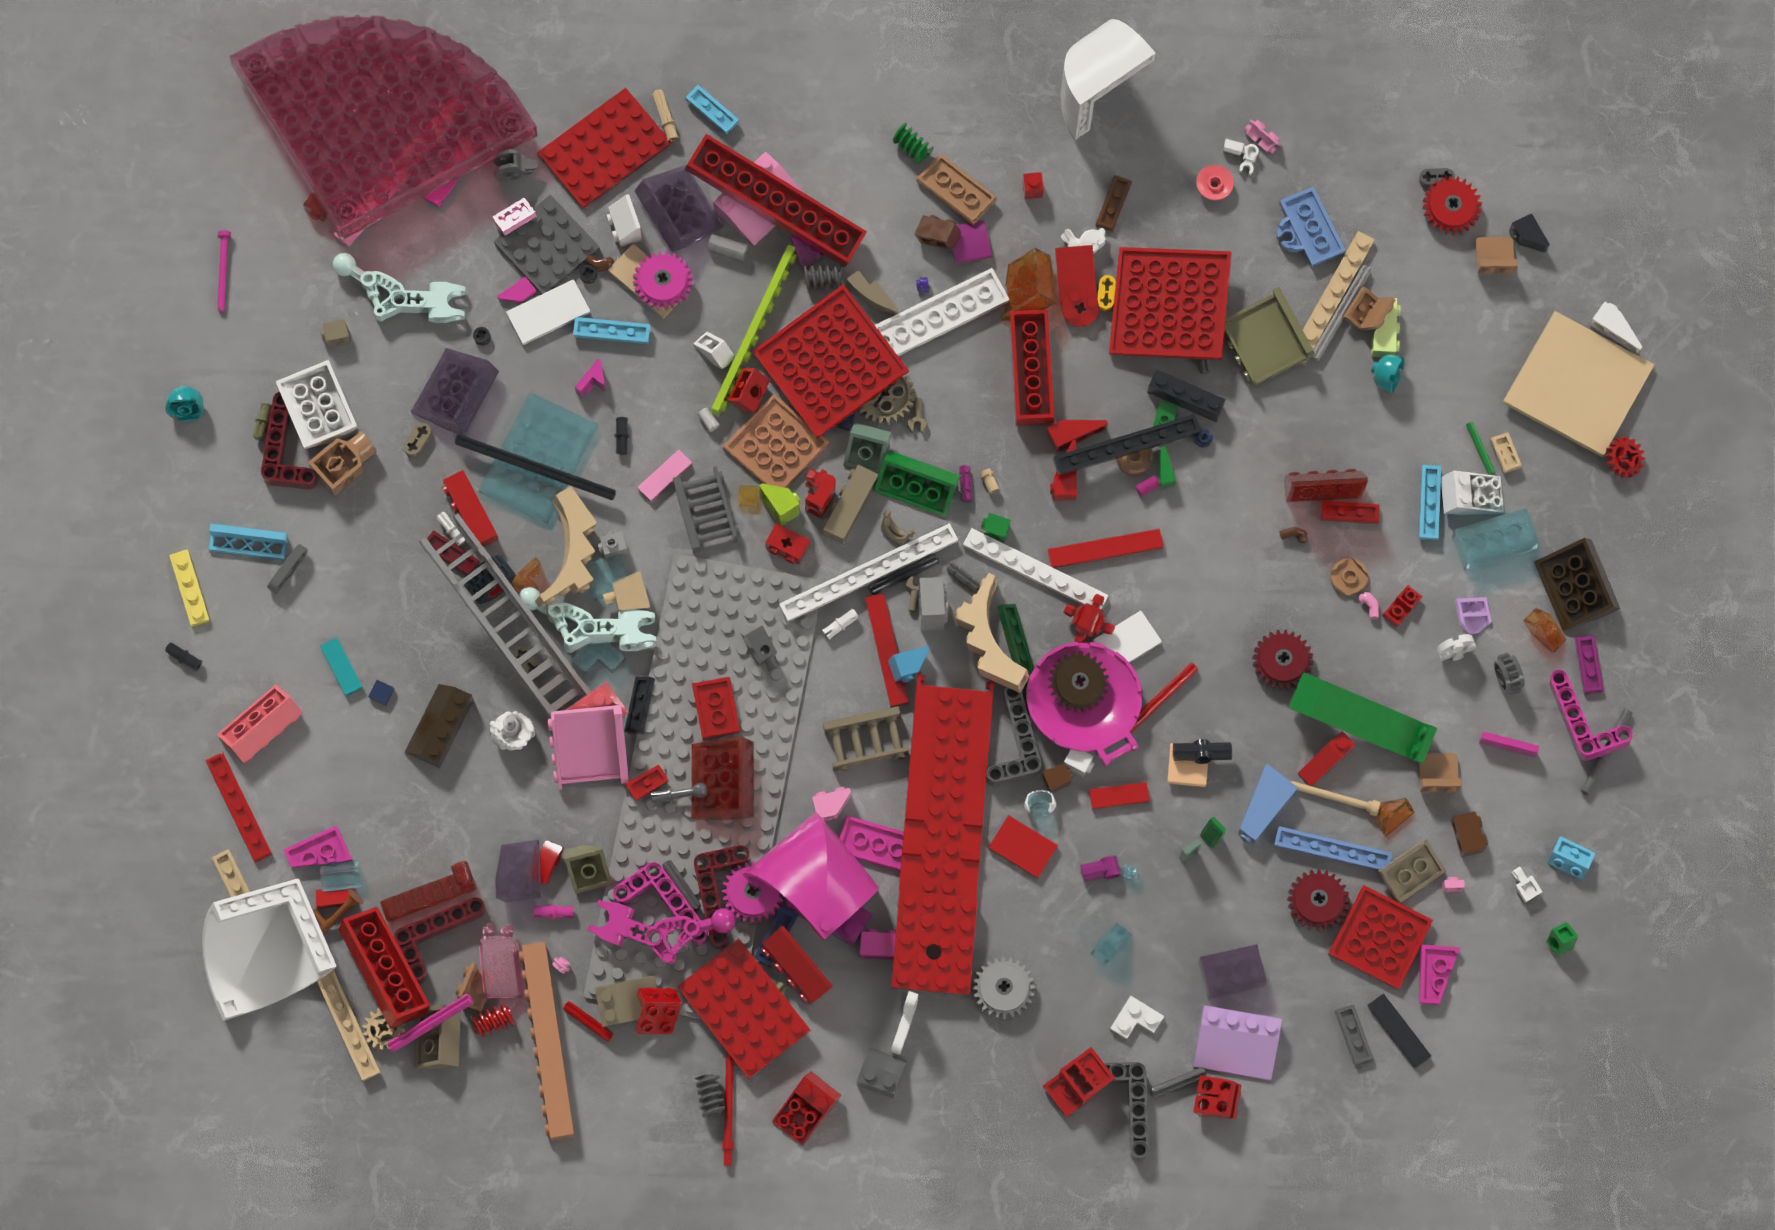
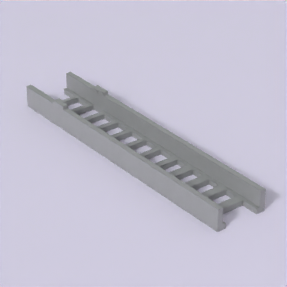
M457 513L450 520L460 532L459 535L437 551H435L426 537L420 540L419 543L551 719V712L558 710L578 694L583 698L590 693V690ZM464 537L471 549L447 566L439 554ZM478 551L485 563L457 582L451 569ZM487 568L495 580L470 597L462 585ZM498 584L506 596L482 613L473 601ZM510 599L518 611L493 629L485 616ZM521 615L529 627L505 644L496 632ZM533 630L541 642L516 660L508 648ZM545 647L551 657L527 674L521 664ZM557 663L563 672L538 689L532 680ZM568 678L574 688L550 705L544 695Z

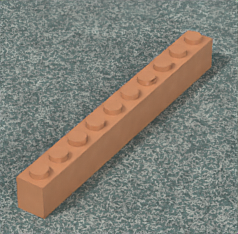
M539 942L522 945L519 957L520 963L525 965V970H522L523 982H527L528 989L525 990L526 1001H530L531 1008L527 1009L529 1020H533L534 1025L533 1028H530L532 1040L536 1039L537 1047H533L535 1059H539V1066H536L537 1077L542 1079L539 1092L540 1097L545 1099V1105H542L543 1117L547 1116L548 1124H544L546 1136H550L551 1141L573 1138L575 1135L546 943Z

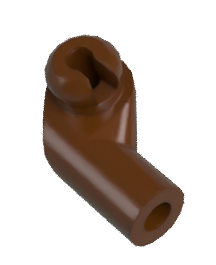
M589 255L585 260L587 264L592 265L599 272L608 270L614 264V260L611 257L598 260L594 256Z
M1297 527L1279 531L1282 540L1290 537L1298 538L1299 543H1305L1308 540L1307 532Z

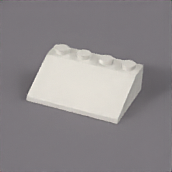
M329 360L276 381L304 449L332 443L337 438L344 440L359 432Z

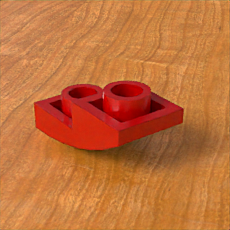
M1407 585L1383 613L1382 617L1397 628L1423 596Z
M546 840L535 860L529 878L549 884L554 867L559 865L564 847Z

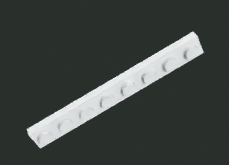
M971 528L963 543V547L1083 606L1086 603L1092 605L1094 595L1099 594L1104 597V603L1102 606L1100 605V609H1102L1108 598L1107 594Z

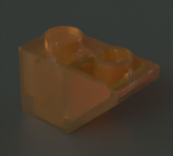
M1535 608L1523 620L1531 634L1553 653L1566 641L1551 614Z

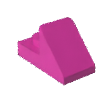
M600 359L595 361L575 386V391L579 396L582 397L585 393L588 394L594 386L593 383L606 391Z

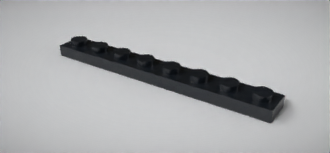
M1195 414L1054 456L1053 461L1058 475L1061 476L1200 434L1201 429Z

